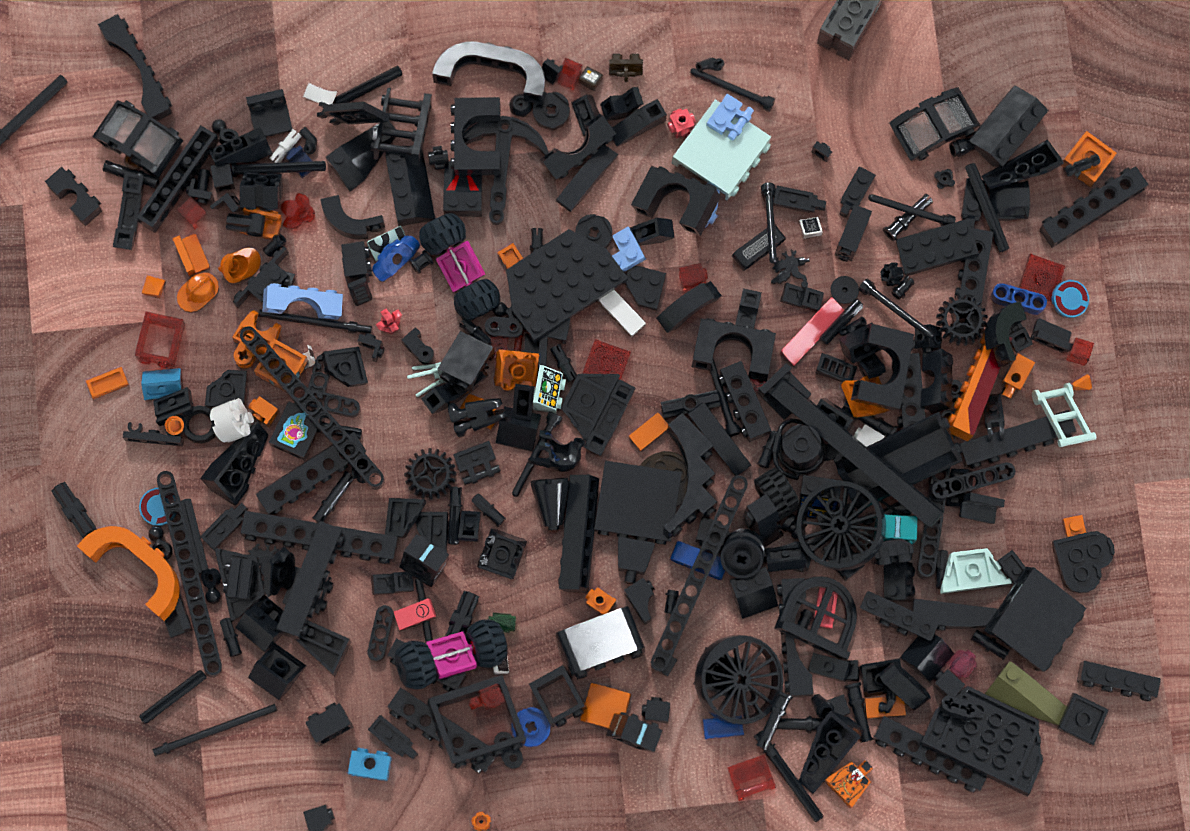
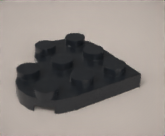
M1091 531L1052 541L1061 576L1068 589L1076 593H1088L1094 590L1101 579V569L1109 565L1115 554L1112 540L1105 534L1099 533V531Z

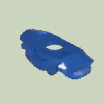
M407 235L401 240L396 239L392 243L387 244L381 254L378 255V261L372 267L374 275L382 282L393 276L415 255L420 248L419 241L413 236ZM395 254H401L402 256L399 264H394L392 261Z

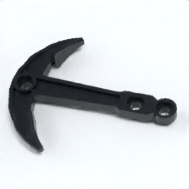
M501 116V122H478L470 127L463 136V141L466 145L481 140L482 136H496L495 151H500L501 175H494V185L491 188L490 199L491 211L489 213V220L495 225H499L504 221L503 211L505 210L507 194L505 186L512 137L526 139L527 144L537 148L544 155L549 153L543 138L533 127L524 121L509 116ZM506 124L509 126V128L504 130L502 129V126ZM501 197L502 201L496 202L495 198ZM499 215L500 219L494 220L493 217Z

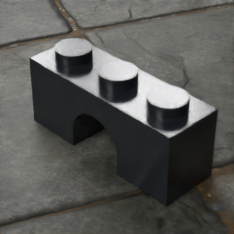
M61 166L45 183L60 200L67 194L77 195V201L70 209L86 226L102 212L99 206L101 202L94 195L90 197L87 194L89 190L82 182L78 184L74 180L76 176L69 169L66 171Z
M943 349L923 353L922 371L931 377H935L931 386L922 389L921 407L931 413L951 409V401L953 399V355Z

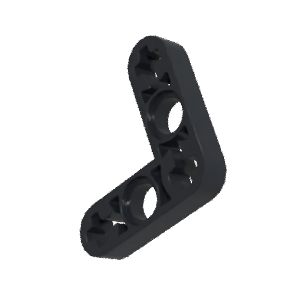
M322 354L319 355L315 360L316 363L314 364L308 390L313 395H317L319 400H323V397H326L324 408L329 413L350 418L358 416L361 408L356 400L326 393L330 374L327 373L326 375L322 372H316L322 369V365L319 362H322L323 358ZM321 376L325 379L322 386L314 384L316 377ZM331 399H336L339 404L337 408L331 409L328 407V402ZM342 401H345L344 406L350 407L351 404H354L355 408H357L356 410H353L352 413H349V409L344 407L343 411H340L342 408ZM316 404L309 405L310 408L317 410Z

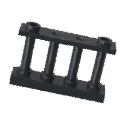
M387 88L386 95H382L381 106H383L382 111L390 115L389 121L415 124L417 130L410 132L385 128L386 122L379 123L376 140H372L371 151H374V159L378 160L380 150L401 153L411 157V165L419 166L432 107V94L424 93L423 100L417 102L391 98V88ZM390 105L418 109L420 115L414 117L388 113ZM385 135L412 139L414 144L413 146L410 145V147L382 143V138Z

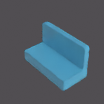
M181 369L142 372L141 385L144 400L158 399L181 390Z

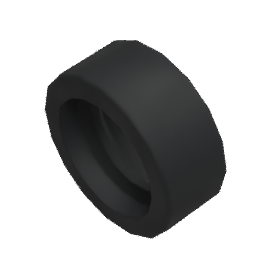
M200 405L192 407L194 413L182 417L184 422L183 432L194 443H207L216 436L212 428L215 426L214 420L211 421L212 425L209 432L201 436L195 435L190 431L189 422L196 414H205L210 418L211 409Z

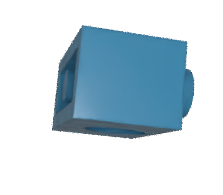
M357 748V751L352 750L348 775L388 781L392 758L388 756L387 752L376 751V754L368 753L369 750L364 748ZM368 759L375 760L376 764L373 769L365 767V762Z

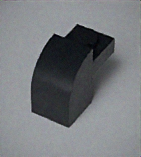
M632 87L623 95L609 96L600 103L604 118L607 121L628 117L644 104L638 87Z

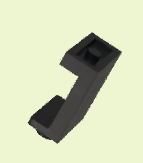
M460 331L437 368L440 378L447 383L457 384V387L463 391L469 390L473 392L474 383L487 361H492L495 356L494 347Z

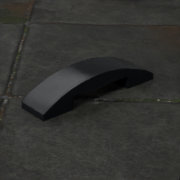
M126 172L124 174L123 196L118 226L115 229L114 248L132 250L139 223L137 216L141 211L144 175Z
M620 379L617 381L584 448L599 456L603 454L633 396L635 387Z

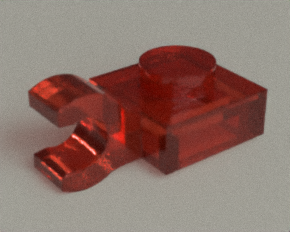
M494 684L479 690L480 696L474 697L468 702L471 710L483 705L488 710L505 703V699L498 684Z

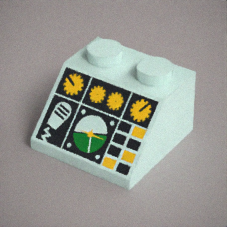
M540 365L533 400L534 410L548 413L550 411L556 414L557 408L561 409L563 398L559 397L560 390L565 389L566 379H563V373Z

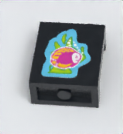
M288 401L269 444L274 448L306 461L309 455L308 451L319 429L295 402ZM312 408L311 411L307 409V411L314 412L316 409ZM323 418V419H321V421H320V425H321V423H322V422H324V421H325V419H324V418Z

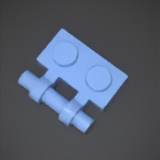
M726 94L706 125L723 135L725 130H728L730 132L728 138L734 140L736 136L741 134L745 123L750 121L754 110L751 107H747L745 111H741L743 103ZM734 117L739 118L736 124L731 123Z

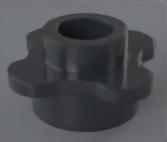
M946 169L941 172H935L934 177L937 179V187L939 189L955 185L952 170Z

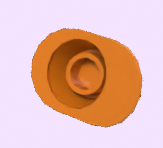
M243 248L234 253L226 254L222 258L218 270L222 272L228 282L237 283L258 271L261 257L254 248Z
M206 272L192 276L178 291L177 302L179 306L188 312H195L203 308L218 293L219 285L217 279L212 274Z

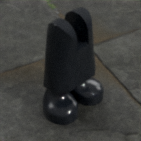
M501 398L465 403V409H459L457 404L449 403V417L451 422L454 423L456 435L459 438L463 437L466 431L471 428L477 431L507 416L505 409L492 411V409L498 408L503 404ZM467 417L470 418V420L466 421L461 420Z

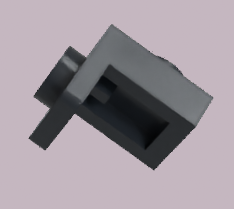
M192 178L191 183H188L186 188V194H188L190 201H196V204L203 206L213 204L214 196L212 192L197 190V180Z
M365 333V335L360 334L358 344L373 349L372 360L377 362L378 358H382L385 349L382 347V341L369 333Z

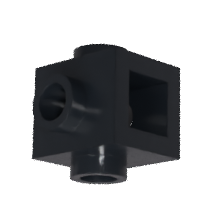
M932 324L924 325L934 333V336L930 339L915 329L914 349L922 351V354L941 349L942 333L938 332L941 327Z

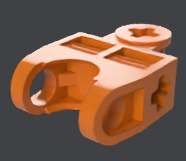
M255 310L251 311L244 318L232 337L233 341L239 344L234 351V359L238 367L242 369L250 368L256 360L241 341L240 331L244 327H253L269 345L273 338L278 340L281 331L279 323H275L272 328L270 327L266 331L257 330L256 320L259 312ZM247 333L244 339L250 341L254 338V334ZM260 347L257 350V354L263 355L267 348ZM247 354L248 358H244L243 360H241L240 356H245Z

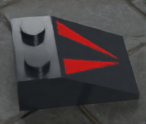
M449 161V164H445L444 215L453 213L458 217H482V175L455 176L454 169H451V161Z

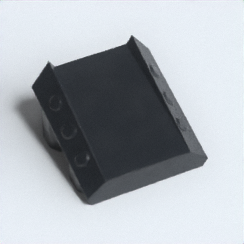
M490 529L477 567L509 579H514L527 541L498 529Z
M285 546L279 548L264 566V592L267 597L277 595L281 588H290L293 578H295V557Z

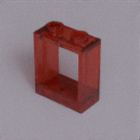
M145 312L135 351V357L139 362L150 365V362L157 363V366L167 369L169 366L175 367L185 327L184 320ZM150 324L175 329L169 357L143 352Z

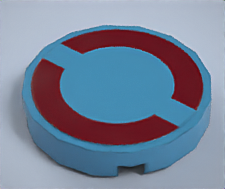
M1067 280L1059 283L1054 288L1051 300L1058 314L1063 317L1073 318L1080 316L1086 311L1089 305V294L1085 286L1080 282Z
M158 488L148 490L140 500V514L147 523L153 526H164L167 524L159 490ZM168 495L165 501L168 504H172L176 501V498L173 495ZM172 514L169 519L173 521L177 514Z

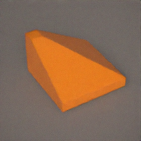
M147 275L142 294L160 298L165 280Z
M1089 374L1071 384L1073 390L1092 389Z

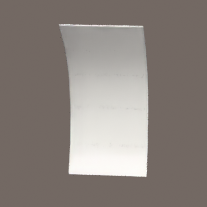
M308 83L303 97L317 103L333 104L338 91L324 90Z
M307 345L309 351L303 354L307 356L309 361L305 369L316 363L313 349L309 345Z

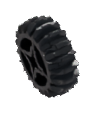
M957 295L956 301L953 297H950L949 302H943L944 307H939L938 311L940 313L936 315V318L939 319L936 322V326H942L938 332H945L943 339L950 337V344L953 340H956V346H959L961 341H963L964 346H967L968 340L971 344H974L975 338L980 340V334L985 333L986 330L983 327L988 325L986 321H983L988 318V315L982 314L986 309H979L981 302L974 304V297L970 301L967 300L968 295H964L963 300H961L960 295ZM955 307H965L968 308V310L962 312L958 309H955ZM948 312L951 314V317L954 320V323L951 327H949L947 322ZM973 313L977 320L976 329L972 326L973 324L970 321V317ZM959 317H960V319H961L962 317H963V318L966 317L964 323H959V324L957 325L958 320H959ZM958 329H963L964 331L969 333L959 334L955 331H957Z
M431 448L428 449V454H425L424 449H422V456L419 457L417 453H414L416 460L409 458L412 466H405L410 472H405L404 476L410 477L405 482L406 484H412L409 487L410 491L416 489L415 496L422 492V499L426 498V494L429 495V500H433V494H436V498L440 499V492L446 496L445 488L451 490L452 486L449 483L456 482L451 477L456 476L457 473L456 471H450L455 468V464L448 465L452 459L451 457L445 459V452L439 456V449L435 450V454H432ZM429 460H436L443 464V467H433ZM423 462L424 470L415 476L417 467ZM427 466H429V469L432 473L436 472V474H433L434 482H432L431 478L428 475L425 476V474H428ZM446 472L445 480L440 486H437V478ZM427 481L431 484L432 489L424 488L417 482Z

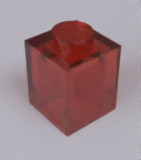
M701 263L681 267L678 271L683 290L694 288L703 282L705 284V279H708L707 270L702 268Z

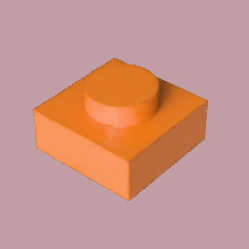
M1082 515L1062 519L1066 537L1086 533Z

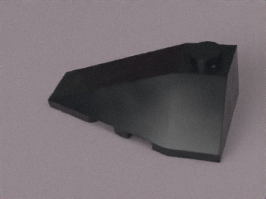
M255 422L250 427V434L231 444L211 463L200 479L212 492L236 506L248 490L249 478L251 473L254 474L256 468L254 465L257 457L261 456L269 434L258 422Z
M831 710L817 728L799 782L814 794L860 739L865 730L851 718Z

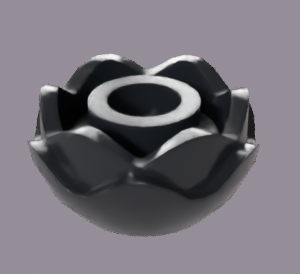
M517 94L511 98L509 107L513 115L525 117L532 111L533 104L524 101V94Z

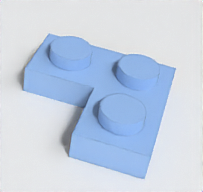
M629 226L612 235L620 250L612 255V257L623 272L646 260Z

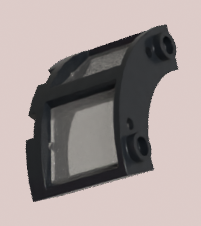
M959 87L946 90L940 96L938 95L934 98L932 96L920 102V107H915L910 111L908 109L889 122L910 161H922L929 157L930 152L959 137L973 135L976 132L975 129L980 126Z
M119 100L115 102L92 136L105 148L113 150L120 155L123 153L128 157L131 156L130 160L148 174L156 177L162 174L184 141L178 136V131L171 127L168 129L152 117L136 109L127 100L125 102Z

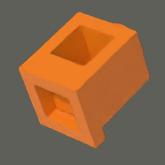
M260 396L257 400L253 399L248 406L253 412V417L260 422L264 420V424L268 428L280 413L276 407Z
M598 587L595 590L591 589L585 597L588 600L586 605L600 615L609 613L616 603L615 598H612ZM602 597L604 601L598 604L596 599Z

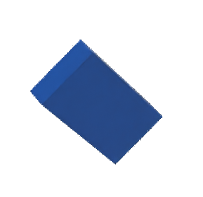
M742 715L735 716V718L740 719ZM716 718L703 719L705 739L744 735L743 725L725 723Z

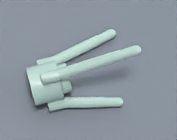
M441 362L412 367V370H431L408 375V379L433 374L435 379L439 378L438 381L418 392L416 397L425 394L441 383H445L440 378L437 369Z

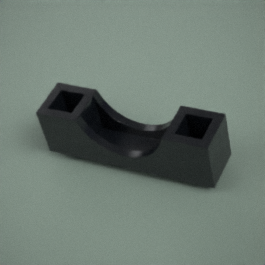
M599 113L585 124L586 137L578 149L571 152H563L554 148L540 159L556 180L567 176L568 170L581 165L584 162L583 159L588 155H594L599 150L598 147L603 143L608 144L613 140V136L616 133L603 115Z

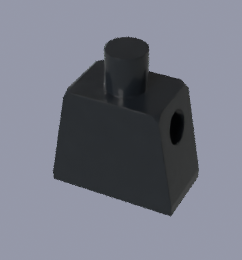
M624 537L618 538V570L625 572V583L634 584L637 574L645 575L655 543Z

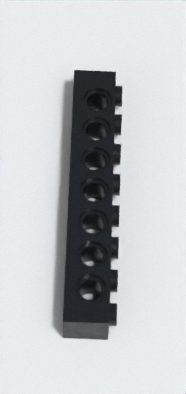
M245 511L241 535L248 541L262 539L267 544L275 545L276 542H279L289 548H294L297 545L302 546L303 550L308 551L319 523ZM261 524L267 525V530L264 533L258 532V527ZM281 527L287 530L284 536L276 534L277 530ZM338 527L342 529V535L345 536L341 547L338 546L336 549L340 556L351 558L352 555H355L364 561H370L371 558L378 559V562L382 564L395 562L398 537ZM298 531L306 533L305 537L301 540L295 537ZM357 540L363 542V546L360 549L352 547L353 543ZM380 544L382 549L380 552L374 553L371 551L372 546Z

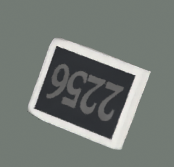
M818 217L799 220L803 239L822 236L823 232Z
M508 657L501 664L493 667L495 675L509 673Z

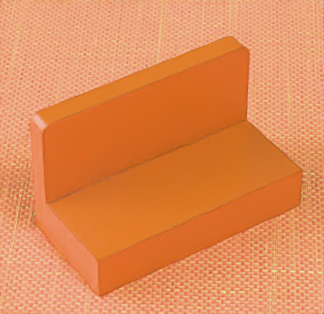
M196 234L181 239L180 235L172 238L189 277L210 268Z

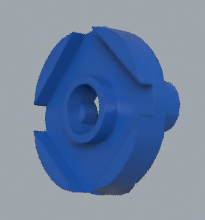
M530 707L517 713L526 737V742L523 746L537 747L547 740L551 727L542 710ZM534 722V727L537 728L536 731L527 732L526 724ZM511 724L512 734L515 738L517 735L513 724Z

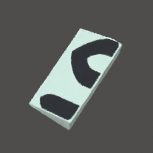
M401 226L367 242L375 261H378V255L381 254L387 244L392 243L396 239L401 240L406 236Z

